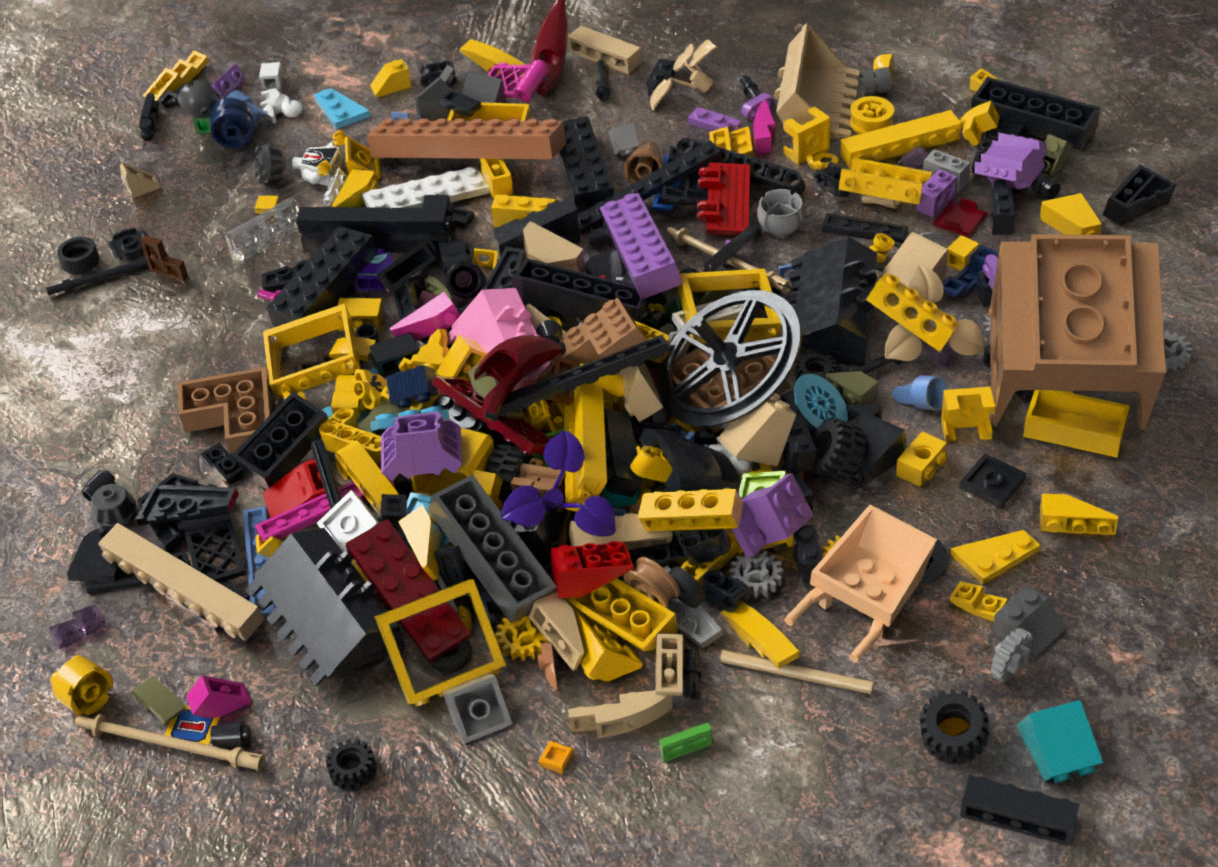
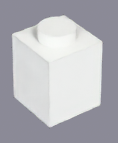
M280 62L261 64L259 78L263 91L273 88L281 91L283 73Z

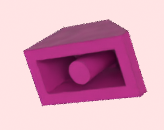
M204 675L198 679L186 695L193 715L213 719L248 706L251 703L244 683Z

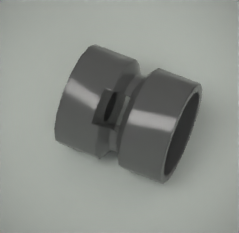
M888 67L877 68L875 72L872 70L859 72V85L863 96L874 95L876 91L879 94L891 92L892 80Z

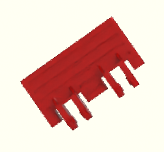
M709 162V167L699 169V175L702 178L698 180V184L702 188H708V200H701L697 203L698 209L702 210L698 212L697 219L707 222L706 234L737 236L748 227L750 165Z

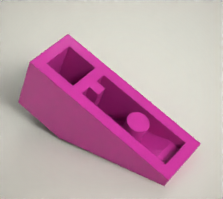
M443 292L392 326L390 330L395 337L411 333L416 341L431 336L438 328L449 329L455 320L460 317V314L445 292Z

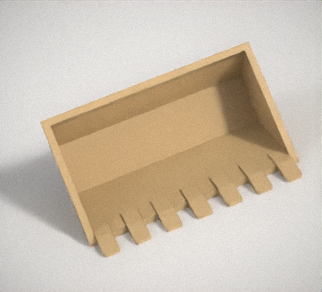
M807 23L790 42L785 67H782L778 72V78L782 79V84L774 93V99H779L778 105H776V113L782 123L792 118L800 125H803L815 119L814 116L808 113V109L815 106L830 117V139L851 137V130L839 127H850V119L841 117H851L850 109L842 106L851 107L855 101L844 96L856 97L857 90L847 87H857L858 80L847 77H859L860 71L847 68Z

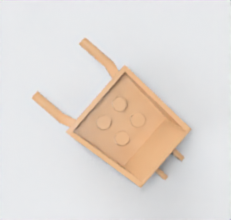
M869 505L812 570L810 584L816 588L811 590L784 619L785 623L792 626L812 603L819 601V605L826 610L832 606L833 597L874 619L869 634L850 654V659L853 662H858L878 638L882 639L884 626L890 627L922 580L937 539Z

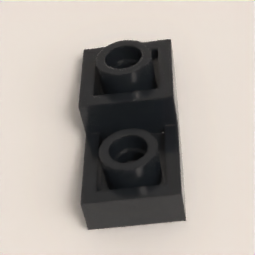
M220 442L200 454L204 463L225 482L244 471L232 459L231 455L233 453L229 454Z

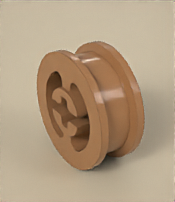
M640 557L636 561L635 569L624 574V581L627 585L667 609L669 607L668 602L671 599H677L681 594L680 588L673 577L659 564L648 558Z

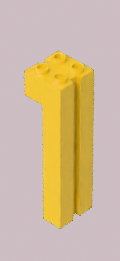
M606 375L594 383H585L577 386L574 390L572 403L569 406L564 404V431L573 434L579 440L584 450V461L580 470L576 473L565 470V503H581L584 505V502L589 497L599 496L607 483L604 408L613 410V407H611L612 402L617 403L620 397H623L624 379L621 375ZM566 508L575 512L580 510V508Z

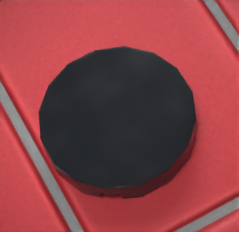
M135 228L125 229L116 233L113 236V240L109 241L111 254L121 260L140 257L144 254L140 240L145 235L148 236V234L141 229L136 231Z

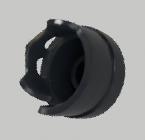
M460 261L453 264L445 275V284L448 292L454 299L459 301H467V299L477 296L487 282V276L480 266L468 261Z

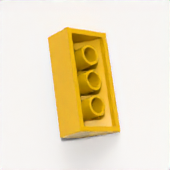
M618 578L585 596L566 599L572 607L643 651L656 649L657 634H676L678 632L676 614Z

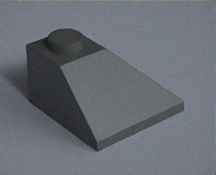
M438 77L414 97L418 120H448L451 109L440 105L439 99L451 89L442 78Z

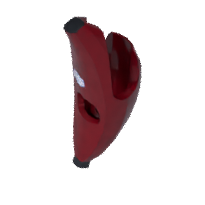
M534 335L517 336L501 342L488 352L475 369L474 380L490 376L500 382L484 398V405L480 407L484 417L488 420L496 421L501 407L512 389L523 377L553 360L556 356L564 354L566 352L564 342L556 343L550 339Z

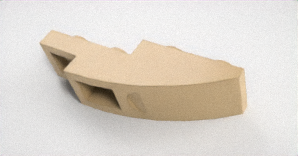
M656 689L645 692H629L627 694H619L620 703H606L598 706H580L568 709L571 733L597 730V737L604 738L638 729L673 708L672 696L656 695Z

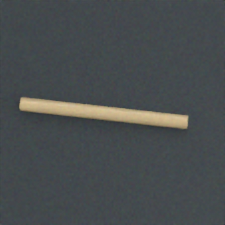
M722 650L720 663L870 695L873 692L874 682L791 664H786L777 669L768 659Z

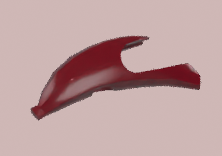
M556 0L540 27L531 52L530 65L534 60H542L549 69L548 74L536 92L538 95H546L557 85L565 65L568 42L566 0Z

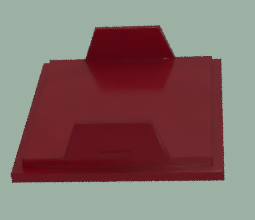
M962 198L960 203L950 201L933 222L932 226L971 238L989 213L978 210L976 202Z

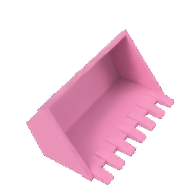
M516 288L481 290L460 317L451 325L452 329L447 334L448 345L454 342L458 335H462L476 340L486 353L510 338L527 335L541 337L536 333V329L531 321V314L523 305ZM549 361L523 377L513 388L514 391L533 384L551 362ZM546 400L547 404L554 402L552 400Z

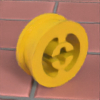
M868 96L859 98L852 103L850 127L856 133L862 134L893 125L894 107L888 100Z

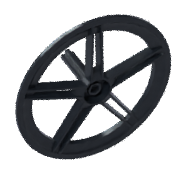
M750 290L725 296L695 314L676 334L670 343L669 354L661 363L658 387L659 394L668 412L677 420L691 426L714 427L741 419L767 402L788 378L800 352L802 329L800 319L794 308L783 297L775 293ZM744 304L729 334L723 341L706 322V319L725 308ZM760 305H764L777 313L782 324V337L743 343ZM693 334L703 339L710 346V348L691 338L689 335ZM685 340L711 355L708 361L673 388V366ZM779 353L774 365L764 379L750 392L742 396L738 365L742 361ZM721 372L727 399L726 405L714 408H696L682 402ZM732 373L735 401H733L728 374Z

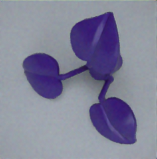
M562 431L553 437L544 449V460L547 465L554 470L561 469L552 489L548 490L542 498H539V493L533 486L525 485L516 488L503 505L501 519L520 526L532 527L542 521L545 511L554 512L559 507L561 509L580 508L574 516V521L579 529L593 536H611L616 532L615 514L612 505L605 498L592 496L586 499L584 505L581 503H564V495L558 490V487L565 475V470L571 473H576L580 470L584 461V450L579 440L568 431Z

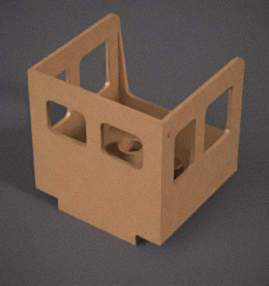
M1032 234L1030 242H1001L991 304L988 310V318H990L991 391L995 403V414H991L992 427L998 426L1013 394L1019 390L1136 392L1139 430H1145L1166 373L1158 243H1131V235ZM997 359H998V380H997Z

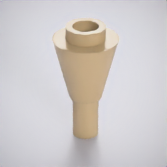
M870 195L862 196V203H875L896 209L897 205L901 204V201Z

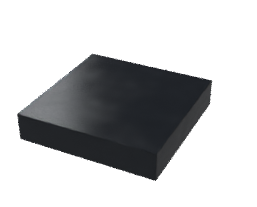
M985 453L960 481V489L1002 508L1026 480V472Z

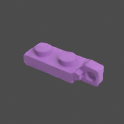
M697 107L688 117L689 124L710 131L727 126L730 132L741 129V121L704 108Z

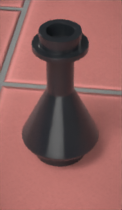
M545 320L538 325L536 333L543 338L559 343L563 330L556 321Z

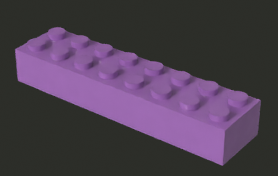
M638 193L628 194L623 199L609 201L600 207L610 236L641 300L682 284L675 261Z

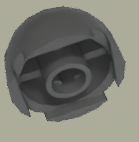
M196 80L193 81L194 85L190 87L186 85L177 97L181 109L187 115L194 118L209 116L211 108L217 102L216 91L210 82Z

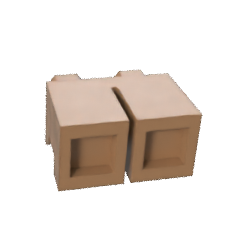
M532 458L528 464H521L519 476L514 477L510 483L512 492L520 486L528 485L535 487L539 493V498H542L554 486L561 469L554 470L544 467L543 461ZM564 478L558 487V490L563 492L565 487Z

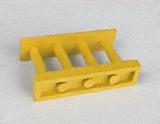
M853 158L851 170H841L839 190L919 205L923 184L933 176V172Z

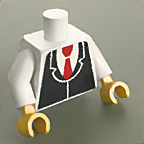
M338 130L333 135L334 140L327 146L308 148L303 158H293V169H300L304 181H308L311 184L318 183L329 186L331 176L336 175L338 168L342 164L339 147L345 144L346 135L341 130Z

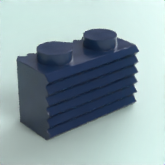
M421 365L417 368L387 376L389 403L397 405L398 408H408L415 401L420 403L430 401V397L438 395V388L432 385L436 376L435 369Z

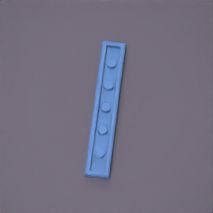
M266 506L243 510L249 585L255 579L253 574L269 559L257 554L256 536L258 533L255 525L269 519ZM262 589L255 596H250V602L256 605L266 591ZM274 603L264 611H261L265 619L264 621L267 620V617L276 608Z

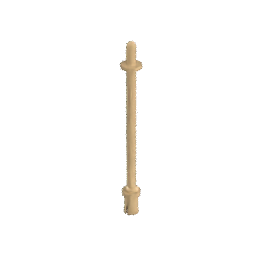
M669 227L666 231L669 236L675 238L678 246L688 244L711 256L719 251L691 237L689 230L686 228L678 231ZM733 256L726 261V263L741 270L758 269ZM775 271L766 272L771 288L782 291L784 294L790 292L791 289L784 285L792 287V281L780 277Z
M100 714L95 719L78 716L75 719L77 726L92 729V735L100 737L103 732L227 760L233 768H240L241 766L260 772L265 764V755L244 751L242 747H236L231 751L113 724L106 721L105 715Z

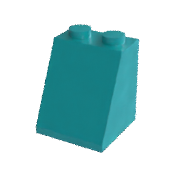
M1080 700L1030 713L1017 724L1018 731L1045 782L1054 779L1055 784L1071 779V774L1078 772L1080 776H1086L1095 773V768L1103 763Z

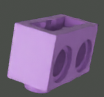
M939 169L923 184L921 201L919 205L916 204V210L935 217L956 196L957 176Z

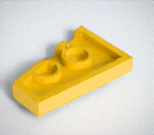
M1024 530L951 548L950 555L976 580L984 585L1039 552L1040 544Z

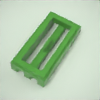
M707 722L660 739V756L663 762L713 745L712 729Z

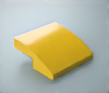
M728 126L709 132L710 140L717 147L750 157L755 156L749 126L732 132L729 131Z

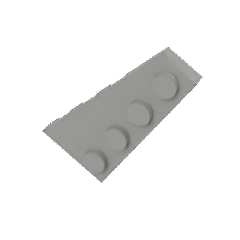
M668 565L664 567L667 572L671 570ZM678 598L671 599L668 602V609L676 614L678 632L701 648H705L724 635L722 629L701 604L697 608H691Z

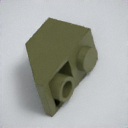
M1048 134L1045 140L1046 155L1042 159L1045 167L1040 173H1045L1051 180L1065 165L1073 145Z
M861 371L828 373L825 375V379L843 395L846 405L871 404L878 398V381Z

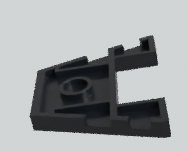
M670 146L667 164L683 156V154L677 152L678 148ZM699 170L686 176L684 191L664 186L660 204L697 205L701 200H708V188H702L698 184V180L702 178L699 175Z
M173 473L158 484L217 487L212 484L207 486L198 484L197 480ZM150 491L137 500L140 509ZM177 520L149 524L166 552L183 540L181 533L171 527Z

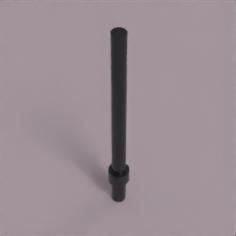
M146 258L77 279L70 280L69 278L63 280L60 284L46 287L48 296L62 291L66 293L82 285L146 267L148 263Z

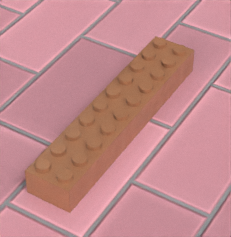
M384 119L367 135L371 157L553 159L567 144L564 123L555 119H547L545 121H537V119L519 121L518 119H510L508 121H500V119H492L490 121H482V119L464 121V119H455L453 121H446V119H437L435 121H428V119H420L418 121H411V119H402L400 121Z

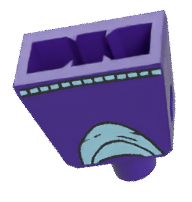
M377 249L379 254L357 275V279L354 282L356 291H387L376 275L393 263L390 253H386L384 249Z

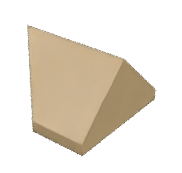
M121 163V178L132 198L160 188L161 185L155 175Z

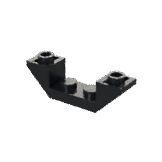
M421 275L406 279L393 293L400 321L419 309L417 299L426 291L424 278ZM430 336L419 339L417 341L420 344L424 345L429 340Z

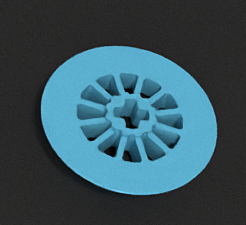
M805 374L797 379L794 386L795 404H797L804 421L808 425L817 429L819 425H822L823 421L831 417L847 422L846 404L841 394L829 381L814 374Z

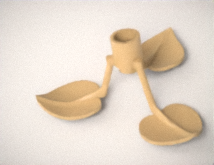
M705 40L695 51V46L689 44L677 58L673 70L677 72L685 65L693 72L690 77L692 82L687 83L673 78L664 79L651 95L650 106L652 110L656 111L658 103L670 90L672 82L691 87L693 90L697 87L705 93L711 87L713 80L703 73L697 64L718 47L710 40ZM693 56L690 64H688V60Z
M918 266L908 282V287L915 289L925 300L936 303L942 299L944 292L942 281L931 269L925 266ZM969 319L959 320L960 326L949 340V346L961 355H976L982 352L985 344L979 326ZM899 324L891 330L885 346V359L914 360L921 353L922 342L918 336Z

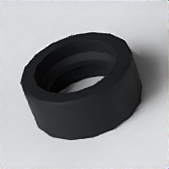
M87 237L71 238L63 242L57 250L61 267L69 273L86 272L92 269L99 260L95 242ZM87 252L81 257L69 258L76 253Z

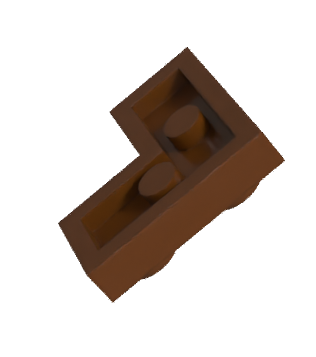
M146 235L140 240L151 272L184 281L188 277L184 261L167 256L162 240Z

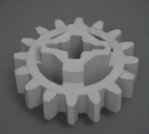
M1168 331L1164 333L1166 372L1170 368L1176 372L1177 367L1184 369L1185 364L1190 363L1192 355L1191 343L1185 342L1184 336L1178 338L1176 332L1173 335H1170Z
M764 551L762 554L757 552L754 556L747 558L746 556L737 555V562H731L729 576L744 582L755 598H758L760 593L767 597L769 590L775 593L776 586L782 585L783 569L781 568V561H776L775 555L768 557L767 551Z
M1017 628L1015 632H1011L1010 636L1007 635L1005 640L998 643L995 648L994 658L992 659V670L990 671L992 677L1002 683H1006L1008 679H1012L1013 675H1017L1018 671L1027 665L1029 661L1028 656L1031 652V641L1033 640L1032 634L1022 628Z

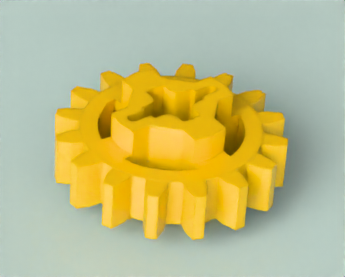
M529 615L512 624L507 618H503V625H497L498 632L495 633L498 646L500 650H503V656L506 657L511 654L512 660L521 657V660L525 661L526 656L535 659L536 652L542 654L541 644L549 642L529 619Z

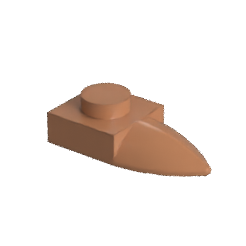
M551 642L542 643V654L537 655L539 670H545V676L549 684L555 691H558Z

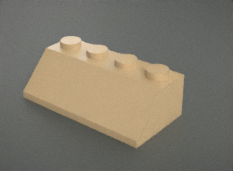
M644 361L639 366L627 367L618 373L624 379V395L622 399L631 417L635 415L640 422L663 408L651 373Z

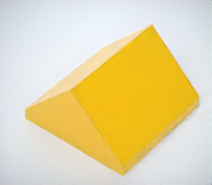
M346 136L345 153L348 175L352 169L375 171L376 180H379V158L371 157L370 148Z

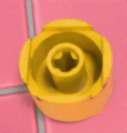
M76 655L66 662L59 671L52 674L50 679L55 699L77 715H91L99 711L110 697L107 695L109 688L113 689L111 674L81 655Z

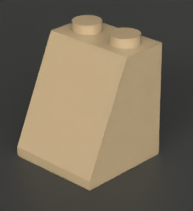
M912 232L880 274V278L887 272L898 277L900 282L908 287L909 279L918 266H925L934 271L943 282L946 279L948 249ZM892 294L893 298L899 301L898 296Z
M774 394L752 413L731 422L718 440L735 458L778 466L796 413L789 408V404L780 399L778 394Z

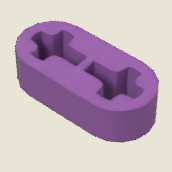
M766 92L754 97L743 105L742 115L751 121L754 120L757 109L762 101H767L769 109L772 110L775 105L774 97Z

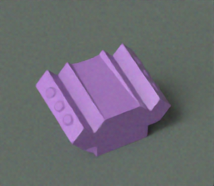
M999 133L998 141L992 140L991 147L986 153L981 154V163L975 162V173L987 177L992 186L995 180L999 179L1006 181L1007 188L1021 189L1030 186L1045 167L1042 159L1046 155V143L1033 138L1028 139L1023 136L1018 137L1013 134Z
M439 412L398 416L394 420V426H389L381 435V473L392 481L399 473L408 479L411 476L435 473L439 475L444 468L455 473L463 464L461 426L451 419L442 420Z

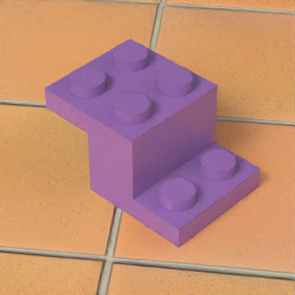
M790 473L784 475L774 485L751 492L742 499L743 509L739 528L731 529L747 558L754 556L766 544L788 539L814 515L793 474Z

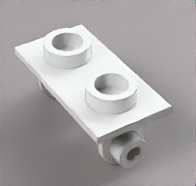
M338 168L336 175L330 178L328 191L323 196V202L326 206L334 203L348 178L341 168Z

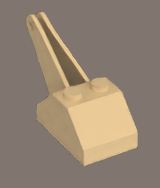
M531 221L523 229L526 258L584 273L583 248ZM574 316L578 323L583 321L579 317Z

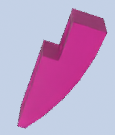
M767 101L761 102L754 118L753 135L756 155L771 153V140H775V123Z

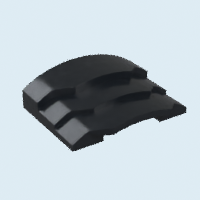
M647 428L644 429L639 438L643 446L662 449L673 471L665 483L669 492L680 490L699 491L702 489H737L741 483L733 464L720 451L693 443L684 437L670 432Z

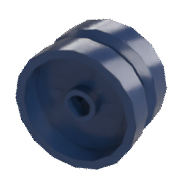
M226 98L216 102L210 112V132L215 142L223 147L237 148L250 141L253 135V115L247 103L236 98Z

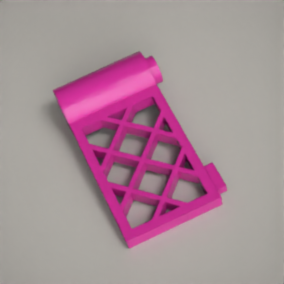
M534 60L531 65L498 63V65L492 67L487 76L498 79L503 78L505 98H518L528 103L545 79L549 69L542 60Z

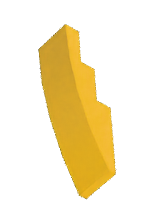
M472 39L459 49L462 54L487 72L494 65H498V63L526 65L500 49Z
M193 51L186 61L180 59L171 70L165 68L143 96L146 98V94L151 93L155 95V101H158L168 90L175 92L183 83L188 84L210 61L209 58L204 54Z
M741 602L734 612L721 611V616L749 648L753 646L762 658L768 657L777 669L799 658V650L785 635L749 605Z

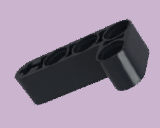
M725 529L675 530L684 556L691 565H699L722 556L731 548Z

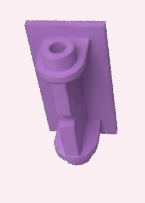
M234 63L212 84V87L215 89L216 94H219L224 99L246 78L237 63Z

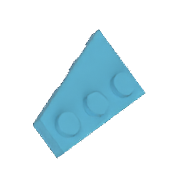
M332 88L314 94L315 101L335 129L371 117L370 110Z

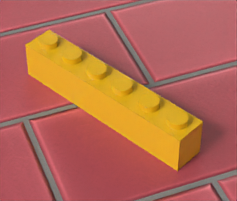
M949 110L841 139L840 155L851 169L853 158L878 162L960 139L961 122Z

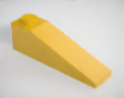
M572 607L584 649V655L580 664L584 668V673L592 680L600 679L609 682L642 667L643 663L628 645L622 647L616 641L618 637L616 633Z

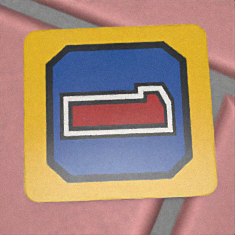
M184 705L185 711L170 721L164 735L209 745L211 727L217 725L220 716L214 719L199 717L192 714L189 705Z

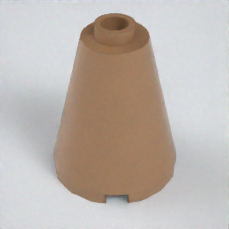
M649 141L644 142L627 158L623 171L627 181L633 184L663 167L657 145Z

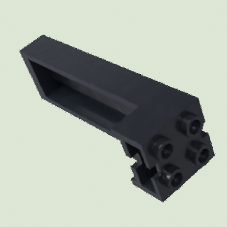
M425 195L422 208L300 207L296 219L299 233L302 235L301 243L304 252H316L338 226L372 235L376 248L384 249L386 253H407L427 238L431 240L440 253L438 242L454 239L453 231H456L457 228L456 219H453L454 204L450 203L449 195Z

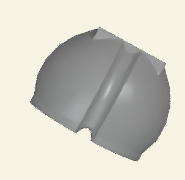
M776 189L765 193V198H760L757 208V218L764 231L781 239H785L788 235L794 233L801 226L805 216L801 197L797 193L791 195V190Z

